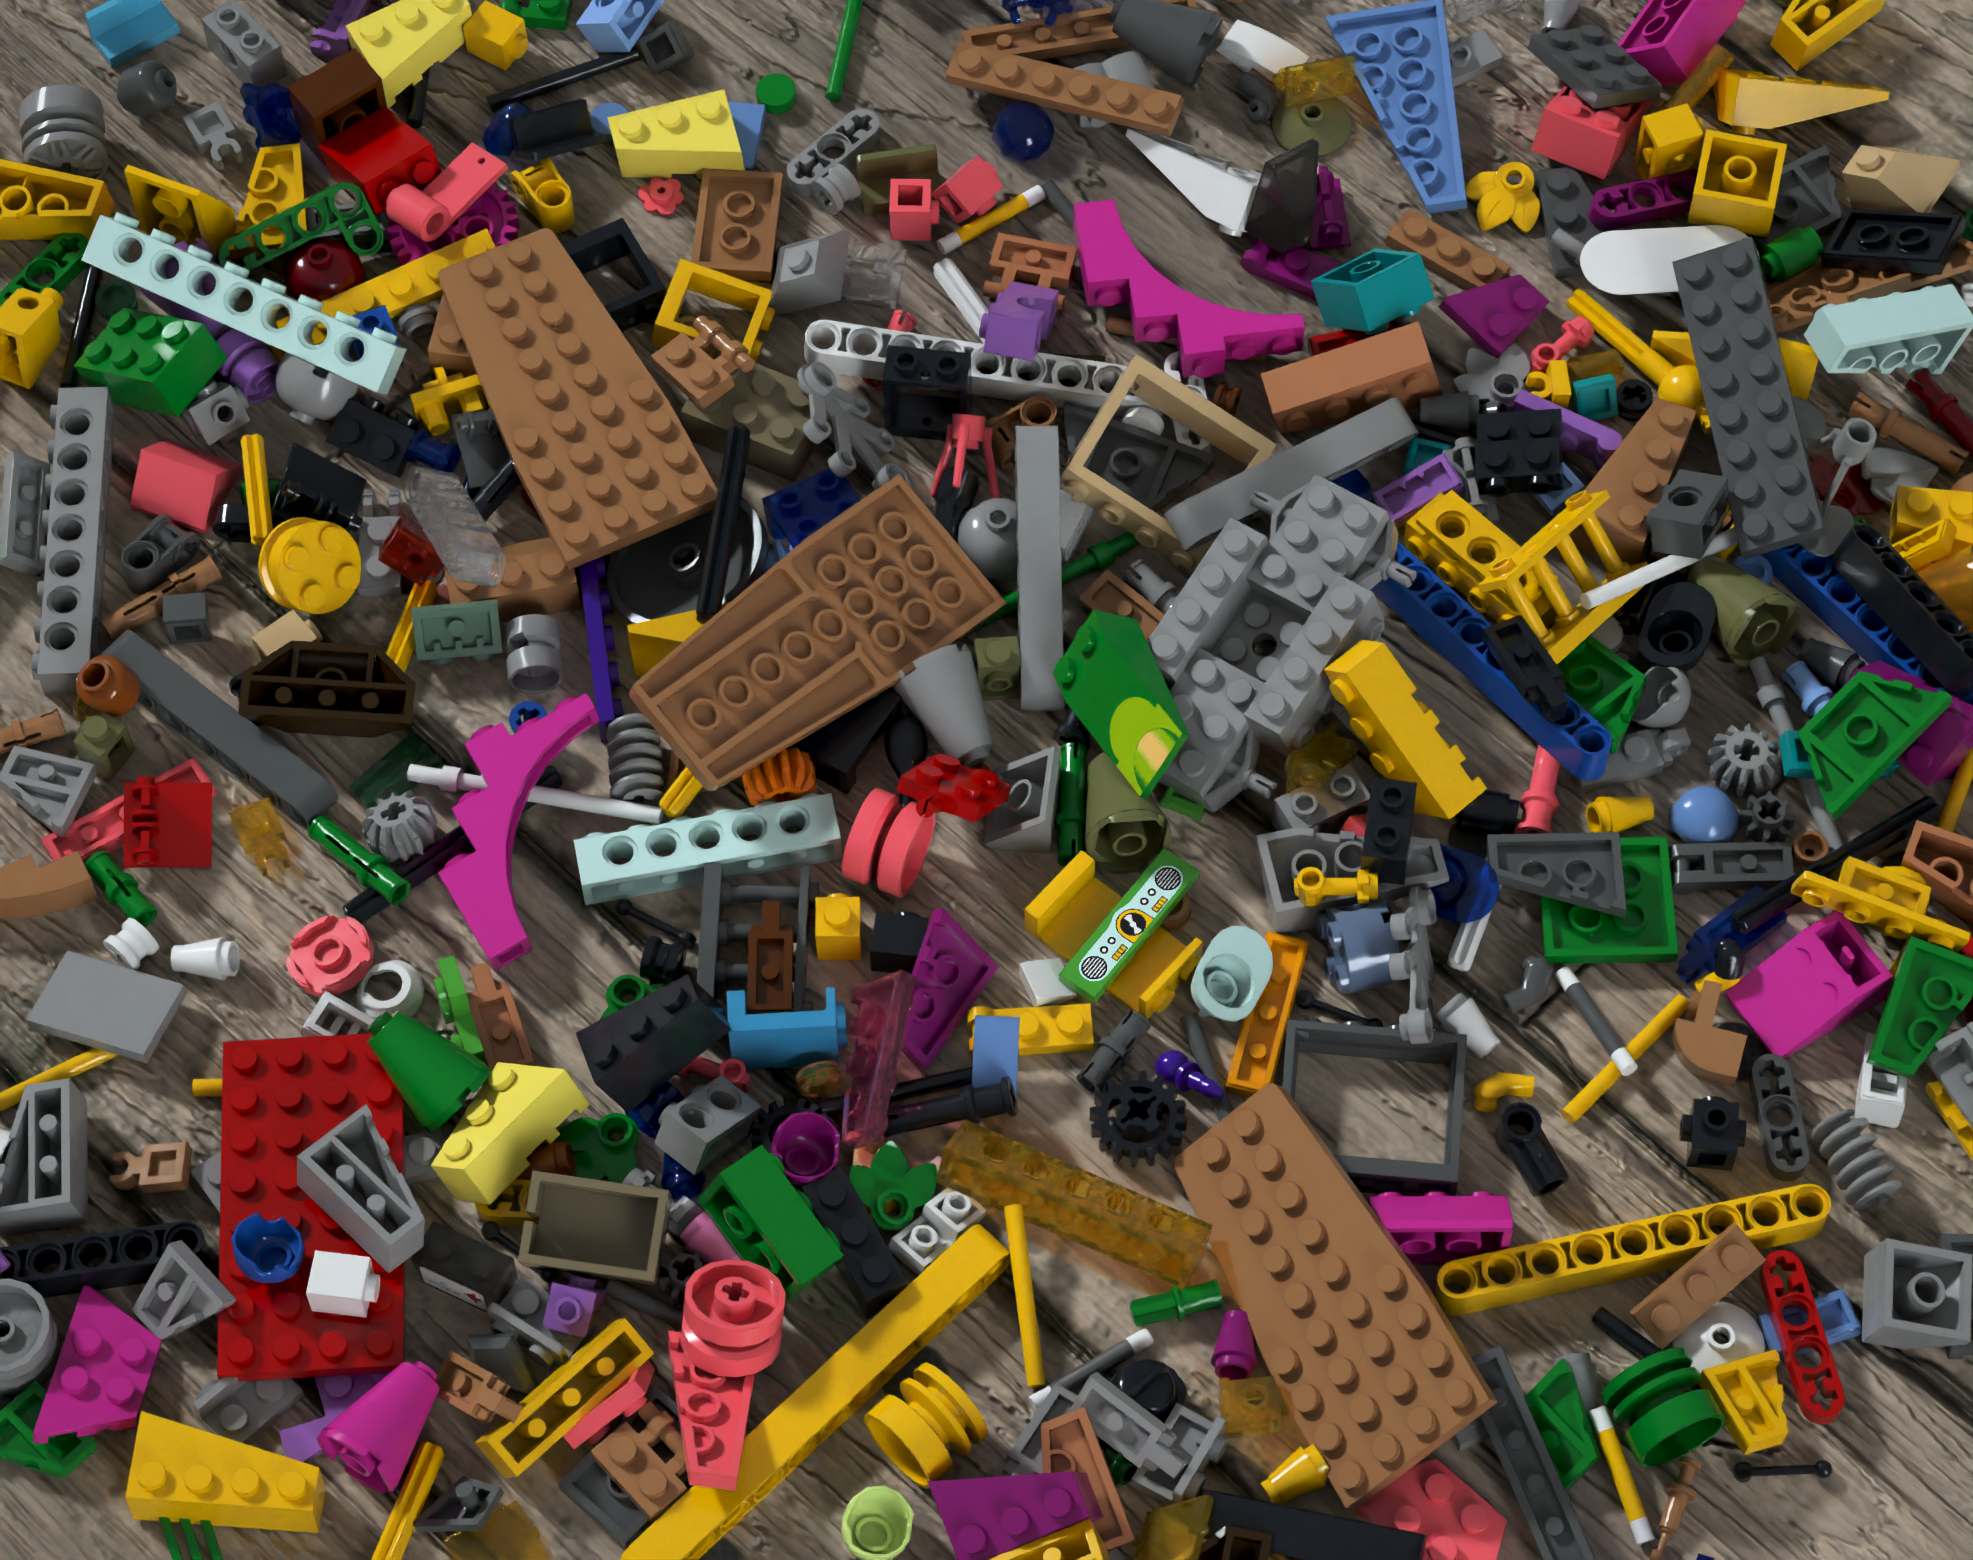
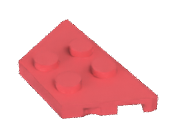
M1437 1458L1413 1466L1365 1504L1353 1511L1368 1523L1427 1535L1423 1560H1496L1507 1522L1506 1518Z

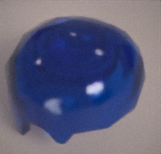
M1020 101L1009 104L997 115L992 132V141L997 143L1003 156L1027 161L1038 159L1050 148L1055 131L1049 115L1043 108L1035 103Z

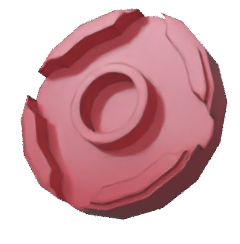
M335 915L323 916L308 923L295 935L290 944L292 950L290 951V956L287 955L286 965L295 984L305 993L322 997L326 990L334 996L352 989L366 976L373 963L374 945L366 928L355 918L345 916L347 919L336 918Z

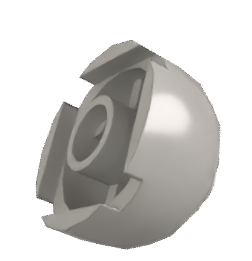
M287 352L281 358L275 376L276 391L280 399L292 408L289 415L310 425L313 424L315 418L322 420L335 419L338 412L345 406L349 398L355 399L358 393L359 384Z
M991 498L981 501L966 512L958 530L957 544L987 579H994L997 584H1005L1017 580L1016 502L1008 498Z

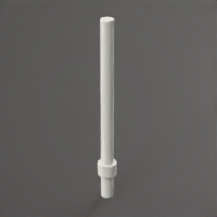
M1734 525L1733 528L1714 536L1701 559L1738 544ZM1669 555L1581 594V604L1585 609L1589 610L1701 559Z
M410 764L407 771L408 781L439 786L440 791L458 794L460 790H483L488 787L482 776L463 773L462 768L444 765L442 769ZM537 785L533 787L527 800L533 803L654 824H661L663 817L662 809L658 806Z

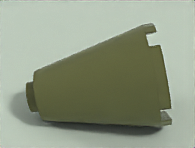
M1717 555L1707 556L1693 563L1690 567L1687 582L1703 586L1713 596L1716 604V619L1713 630L1727 655L1735 664L1748 667L1751 660L1765 654L1769 650L1776 654L1793 636L1798 626L1800 615L1795 611V607H1798L1796 601L1789 595Z
M1104 752L1094 758L1088 766L1086 852L1106 872L1128 873L1144 869L1149 866L1148 859L1160 853L1163 848L1169 849L1172 843L1170 824L1152 795L1150 794L1148 798L1140 797Z

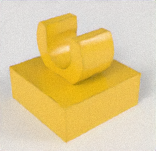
M1550 360L1546 373L1535 371L1528 374L1525 382L1526 387H1537L1542 390L1540 392L1532 391V394L1567 409L1572 394L1566 360Z

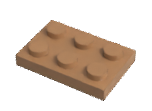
M703 168L691 262L741 280L772 281L784 184L783 173Z

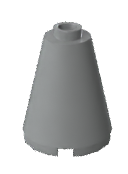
M956 644L948 645L921 656L913 661L916 669L907 676H905L901 669L898 672L901 678L893 685L894 691L902 697V701L944 752L957 758L960 761V765L965 764L967 768H972L979 763L985 762L989 758L988 751L994 745L972 653L968 646L963 644L961 651H959Z

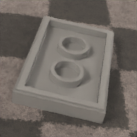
M67 950L26 1021L30 1029L147 1063L184 1000L187 991L184 984Z

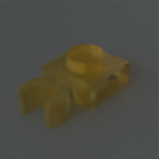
M269 797L228 812L245 855L255 852V863L263 877L268 875L265 862L271 857L279 858L284 868L290 867L287 850L282 844L278 843L286 840V836Z

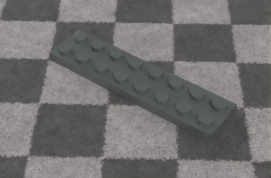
M1748 237L1673 261L1672 264L1722 476L1728 477L1727 497L1742 556L1744 559L1827 535L1753 238Z

